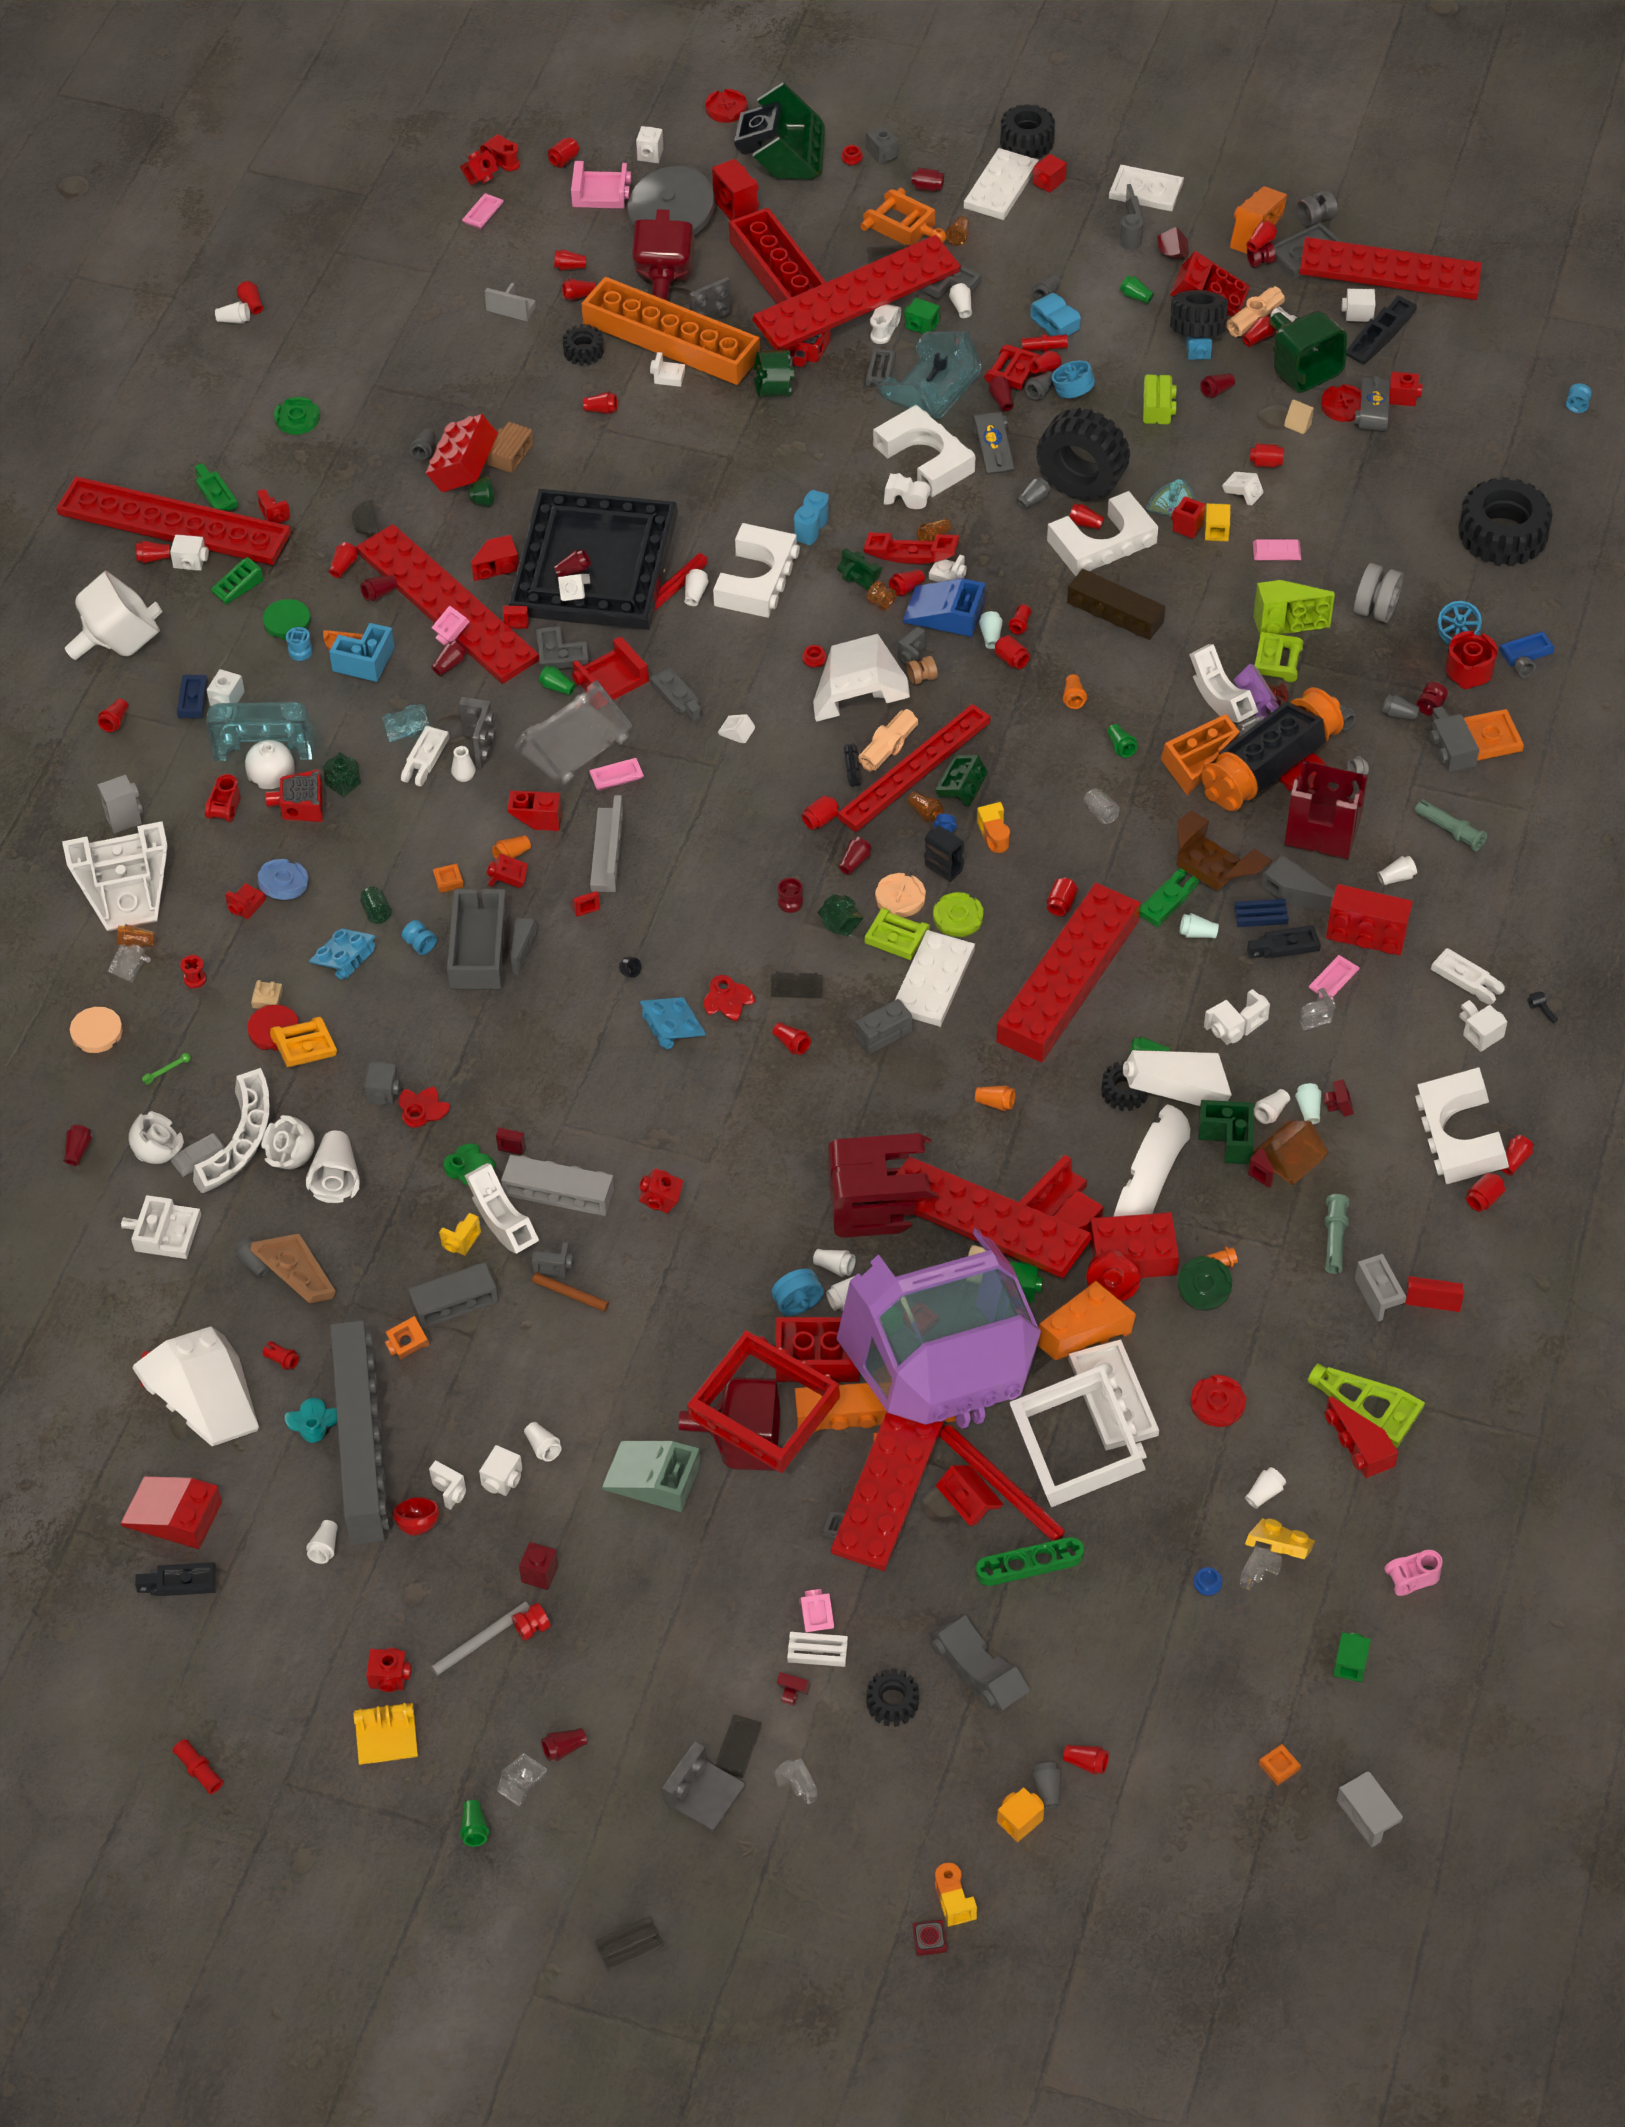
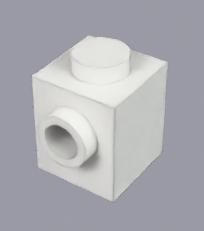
M641 126L636 140L637 160L659 163L664 149L663 130Z
M1347 289L1346 298H1342L1341 305L1342 312L1346 313V321L1368 322L1374 318L1375 289Z
M175 535L170 551L173 568L201 571L204 561H207L209 556L208 547H205L204 538Z
M219 669L207 688L210 706L230 712L233 711L245 692L241 675Z
M495 1445L479 1471L481 1485L491 1493L498 1492L506 1496L511 1487L515 1488L519 1483L522 1471L521 1456Z

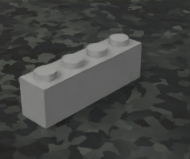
M510 1155L501 1179L502 1189L508 1197L606 1216L614 1193L613 1175L602 1171L584 1170L577 1166L559 1165L552 1161L534 1160L527 1156Z

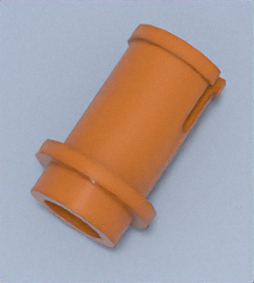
M1226 1246L1222 1251L1206 1255L1209 1258L1220 1260L1225 1266L1230 1268L1238 1263L1233 1247L1228 1248Z

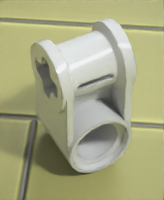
M886 304L875 309L870 319V324L873 327L870 335L871 341L876 344H885L890 340L900 322L901 307Z

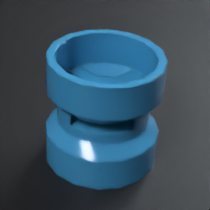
M295 627L286 634L288 653L293 660L303 661L312 655L311 638L307 629Z
M419 920L411 921L402 931V939L407 944L413 945V949L419 955L429 953L437 943V936L430 930H426V926Z

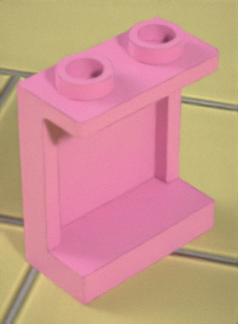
M575 161L571 187L572 207L625 208V200L630 198V186L627 185H631L632 179L631 171H627V163H622L621 172L584 171V161Z

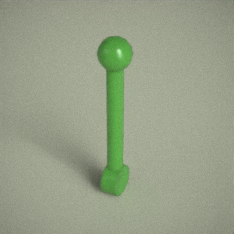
M183 1053L181 1058L152 1074H145L142 1081L148 1085L153 1082L154 1078L183 1062L188 1063L191 1060L190 1054Z

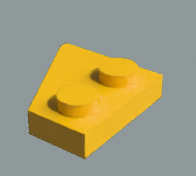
M1264 1518L1248 1534L1245 1542L1246 1545L1254 1547L1256 1541L1271 1545L1270 1551L1288 1554L1301 1559H1305L1315 1543L1314 1540L1308 1538V1535L1302 1531H1291L1282 1527V1524L1274 1519Z

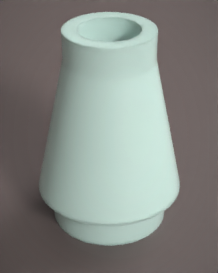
M993 611L983 613L979 620L985 646L988 649H995V644L1000 638L1003 622L1000 615Z
M1192 913L1189 915L1183 914L1179 933L1185 935V938L1215 939L1219 924Z
M1311 1083L1299 1086L1295 1095L1303 1114L1304 1122L1307 1125H1314L1320 1122L1322 1092L1316 1084Z

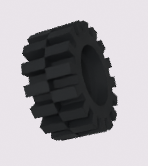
M580 324V328H577L575 325L572 327V330H566V334L564 333L563 351L567 361L570 362L572 360L574 365L579 362V366H583V363L586 362L587 366L591 365V361L594 363L598 362V358L601 359L602 354H604L602 332L598 331V328L595 326L591 329V325L588 324L587 327ZM580 344H589L587 346H578Z
M1122 1061V1065L1115 1062L1114 1067L1108 1066L1107 1072L1104 1071L1102 1098L1105 1097L1107 1104L1111 1102V1107L1114 1109L1118 1105L1119 1111H1124V1107H1128V1111H1132L1133 1105L1137 1109L1140 1108L1141 1103L1144 1104L1146 1102L1148 1092L1137 1089L1121 1090L1115 1086L1117 1083L1128 1081L1127 1077L1123 1074L1125 1061Z
M886 1669L882 1670L881 1677L875 1674L873 1682L869 1681L866 1691V1705L870 1716L873 1717L875 1715V1721L878 1723L884 1720V1726L888 1727L890 1721L894 1722V1727L899 1726V1721L902 1720L906 1724L909 1722V1717L913 1719L919 1707L917 1682L914 1683V1678L911 1675L906 1678V1672L903 1670L898 1675L896 1674V1669H891V1674H887ZM897 1690L903 1694L904 1700L899 1705L891 1706L885 1704L881 1697L885 1691Z

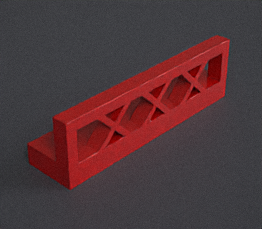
M1064 1155L1019 1203L1045 1214L1055 1215L1060 1210V1206L1066 1197H1071L1077 1190L1082 1192L1087 1187V1180L1072 1172L1071 1158Z

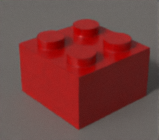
M734 158L712 167L715 204L730 221L758 211L757 191L759 186L756 179L747 173L743 165L741 166Z

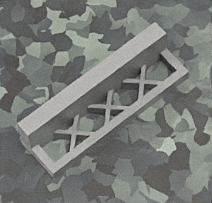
M614 795L613 808H598L590 882L592 892H616L623 822L622 795Z

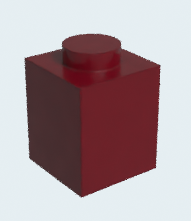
M529 1542L519 1564L521 1582L548 1590L558 1569L557 1552L555 1549Z

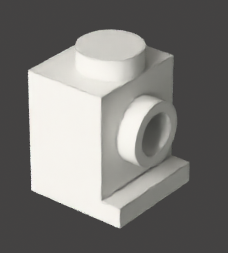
M1225 1000L1206 1011L1204 1028L1206 1030L1211 1028L1213 1034L1217 1038H1221L1228 1045L1238 1042L1244 1035L1245 1019Z

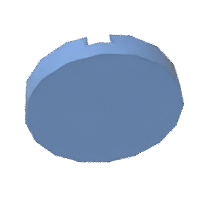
M275 859L266 862L261 867V870L258 872L257 882L260 890L272 898L281 900L294 899L306 891L308 874L306 869L297 862L293 864L289 863L287 859Z

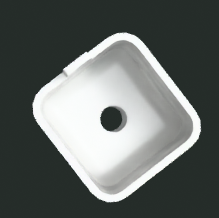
M104 571L76 597L75 604L81 615L83 630L65 647V650L74 660L80 658L95 645L112 649L121 656L133 655L160 632L154 619L163 611L157 602H154L147 608L134 590L109 572Z

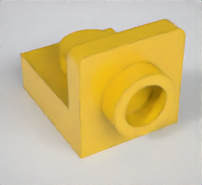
M469 1213L464 1221L459 1222L455 1232L442 1228L439 1231L442 1246L449 1252H457L465 1256L481 1233L479 1217Z

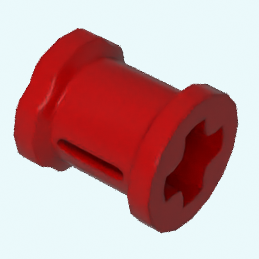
M197 955L184 957L180 967L184 973L185 985L189 988H200L206 983V973L202 970L204 967L203 960Z

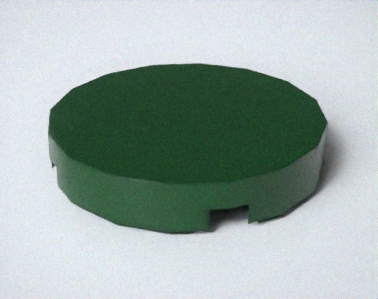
M1208 1256L1193 1258L1183 1266L1179 1274L1178 1290L1180 1296L1187 1305L1196 1310L1210 1311L1217 1309L1227 1301L1231 1294L1232 1277L1230 1271L1218 1259L1209 1258Z

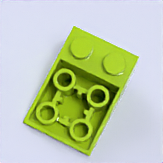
M1284 580L1257 583L1253 617L1259 635H1261V632L1285 634L1329 628L1335 597L1334 592Z

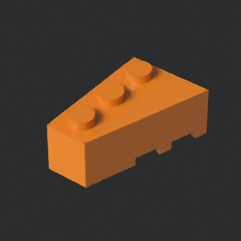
M1263 186L1259 191L1254 192L1253 196L1246 199L1241 206H1238L1234 213L1236 221L1230 248L1247 254L1246 243L1251 238L1258 223L1270 221L1276 225L1283 215L1288 194Z
M1224 714L1166 742L1161 755V761L1188 796L1202 782L1201 772L1203 767L1209 763H1216L1219 752L1236 740L1240 731L1228 715Z
M1095 1281L1039 1324L1041 1333L1037 1345L1054 1360L1069 1356V1353L1084 1350L1087 1346L1098 1342L1104 1344L1109 1342L1110 1338L1123 1335V1337L1130 1335L1136 1314Z

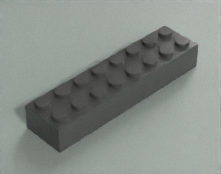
M364 1320L331 1324L344 1514L351 1545L385 1541L384 1530L389 1529L388 1513L386 1512L387 1495L384 1488L385 1471L384 1464H382L383 1446L380 1439L381 1422L380 1416H378L379 1398L378 1392H376L377 1373L374 1367L376 1359L371 1330L366 1331Z

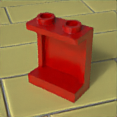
M621 636L613 640V651L584 666L578 660L573 662L572 678L578 686L581 685L585 689L588 698L594 700L600 707L649 682L648 665Z

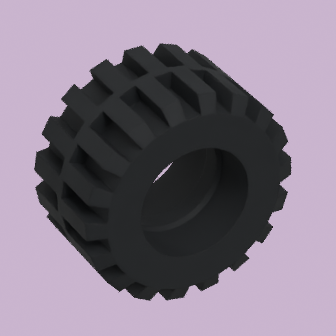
M1025 104L1016 105L1015 108L1011 107L1001 118L1000 144L1002 149L1030 158H1041L1043 155H1047L1052 150L1054 144L1055 119L1052 117V113L1047 112V109L1044 107L1040 108L1039 105Z
M1203 290L1178 293L1173 296L1171 302L1170 327L1173 331L1189 337L1206 338L1220 335L1226 330L1228 300L1222 295Z

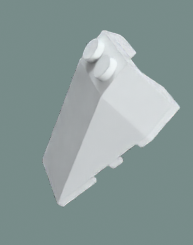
M878 634L831 646L813 701L816 722L840 716L838 701L879 690H882L886 703L910 697L906 675Z
M162 821L137 826L139 832L137 834L89 843L88 837L62 841L67 866L107 932L158 921L168 847Z
M207 1327L166 1340L134 1364L133 1370L146 1390L152 1395L157 1393L167 1402L166 1407L172 1412L176 1410L187 1420L186 1424L211 1446L258 1431L259 1425L239 1356L225 1335L213 1327Z

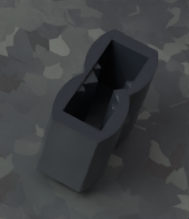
M938 825L934 830H930L924 839L926 849L924 854L925 866L951 882L962 872L964 866L962 855L965 845L963 840Z

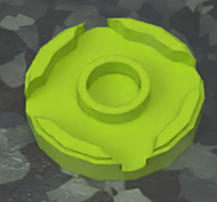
M953 892L944 895L933 908V921L937 929L942 933L952 937H965L976 932L982 925L983 907L979 900L976 898L974 900L969 897V894Z

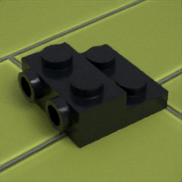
M779 101L740 113L734 144L742 154L760 149L763 140L776 136L782 111Z

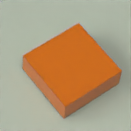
M457 863L433 869L439 893L464 887Z
M1283 1744L1259 1759V1765L1277 1786L1301 1769L1299 1762Z

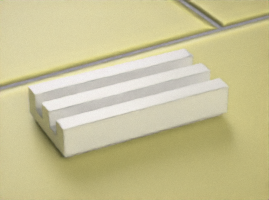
M790 1632L788 1663L845 1667L848 1636ZM795 1651H808V1652H812V1653H816V1654L835 1653V1654H840V1656L801 1654V1653H794V1652H795Z

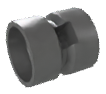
M1329 190L1303 198L1296 203L1298 218L1305 227H1310L1321 221L1333 218L1338 213L1336 199Z

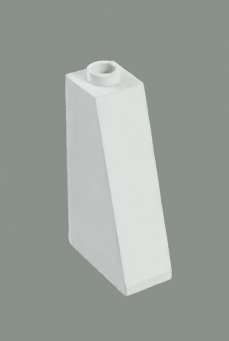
M1132 1050L1123 1065V1074L1127 1077L1129 1087L1197 1106H1200L1201 1100L1228 1101L1232 1095L1218 1053Z

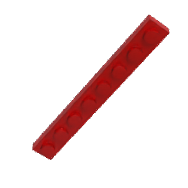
M971 704L839 811L838 820L857 832L990 723L991 716L974 704Z

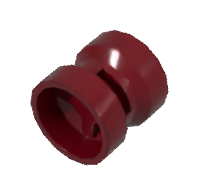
M1272 242L1261 247L1257 252H1251L1247 248V258L1252 268L1260 266L1261 263H1275L1276 254Z
M1437 682L1427 683L1423 689V694L1420 695L1416 702V706L1420 707L1419 711L1424 715L1432 716L1433 708L1442 707V703L1446 700L1448 696L1447 689Z
M791 877L781 880L777 887L779 908L787 913L799 911L803 906L802 883L798 879Z

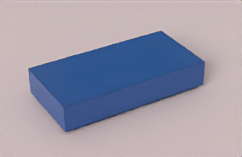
M1544 631L1501 644L1499 651L1510 667L1515 666L1516 659L1521 656L1534 660L1553 654L1555 647Z

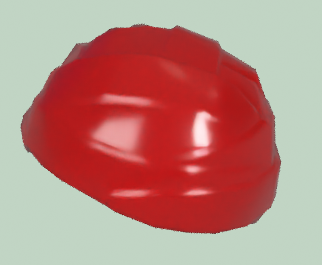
M412 1497L397 1504L392 1515L401 1531L408 1535L416 1536L424 1534L434 1527L440 1511L435 1501L424 1497Z

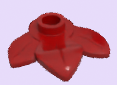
M727 975L714 977L710 983V992L704 998V1008L708 1015H713L720 1010L722 1014L734 1022L739 1019L743 1005L755 1003L752 991L744 984L735 983ZM725 984L727 988L721 989L718 985Z
M434 1086L423 1090L417 1095L408 1089H404L398 1100L399 1106L403 1110V1122L412 1128L421 1127L427 1121H438L447 1115L450 1110L449 1103L439 1102L438 1093Z

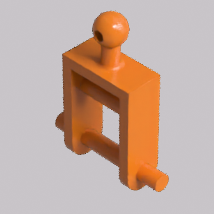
M901 187L897 191L893 189L888 190L884 195L885 202L876 210L868 209L863 214L864 221L860 224L863 231L871 228L908 247L917 243L924 235L928 237L937 235L942 243L946 240V232L943 229L932 228L935 226V209L906 196V191ZM892 208L907 215V217L899 223L884 214Z

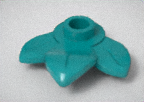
M315 1397L305 1400L300 1406V1411L286 1412L284 1416L287 1427L290 1430L299 1431L304 1440L310 1443L321 1441L325 1437L327 1428L338 1422L337 1408L326 1409L324 1402Z

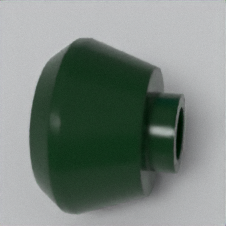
M482 476L477 482L472 483V487H468L470 501H475L476 505L490 508L494 504L493 488L489 477Z

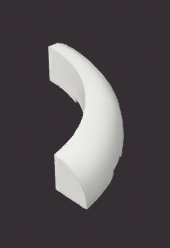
M261 1068L236 1076L235 1094L241 1109V1120L232 1141L224 1150L221 1149L211 1158L194 1165L193 1182L201 1193L212 1190L235 1176L247 1165L263 1139L269 1118V1091Z
M1167 1104L1159 1113L1160 1122L1152 1123L1132 1164L1131 1174L1134 1175L1133 1179H1130L1127 1185L1123 1187L1114 1216L1153 1214L1169 1171L1180 1150L1190 1139L1191 1129L1188 1119L1179 1109Z

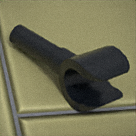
M939 352L934 355L933 368L926 378L927 382H931L938 371L946 369L948 356L944 359H939Z
M1540 991L1529 994L1530 998L1527 999L1529 1007L1531 1009L1540 1007L1553 1024L1556 1023L1558 1019L1548 1008L1545 994Z

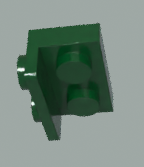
M954 755L935 789L938 797H960L964 806H970L988 774L980 756Z

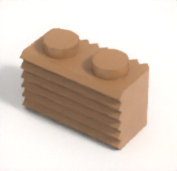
M509 421L503 429L500 428L497 431L498 435L488 455L487 465L514 473V470H516V467L518 468V464L529 452L531 446L533 447V434L531 428L528 429Z

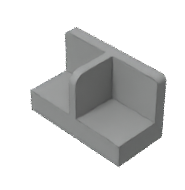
M514 283L510 284L506 292L489 288L484 292L486 311L528 321L536 308V300L517 296L516 284Z
M1383 1254L1358 1261L1355 1281L1376 1321L1383 1320L1385 1309L1405 1303L1406 1295Z
M1365 1772L1339 1788L1336 1801L1371 1848L1381 1842L1384 1831L1402 1821V1814L1370 1772Z

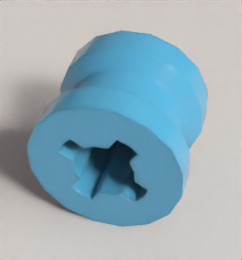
M1581 383L1572 385L1569 388L1566 401L1567 408L1575 413L1585 412L1589 407V400L1592 394L1591 389Z

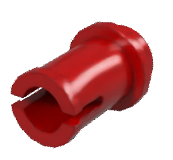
M1024 604L1018 606L1014 618L1010 619L1008 625L1013 634L1020 635L1026 631L1027 621L1032 613L1029 606Z
M273 1341L267 1343L271 1349L267 1346L264 1347L263 1357L280 1364L282 1369L292 1370L297 1366L299 1355L294 1349H285Z

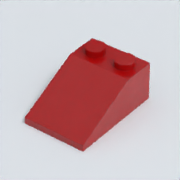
M144 1477L121 1522V1526L199 1550L222 1504L218 1486L194 1478Z

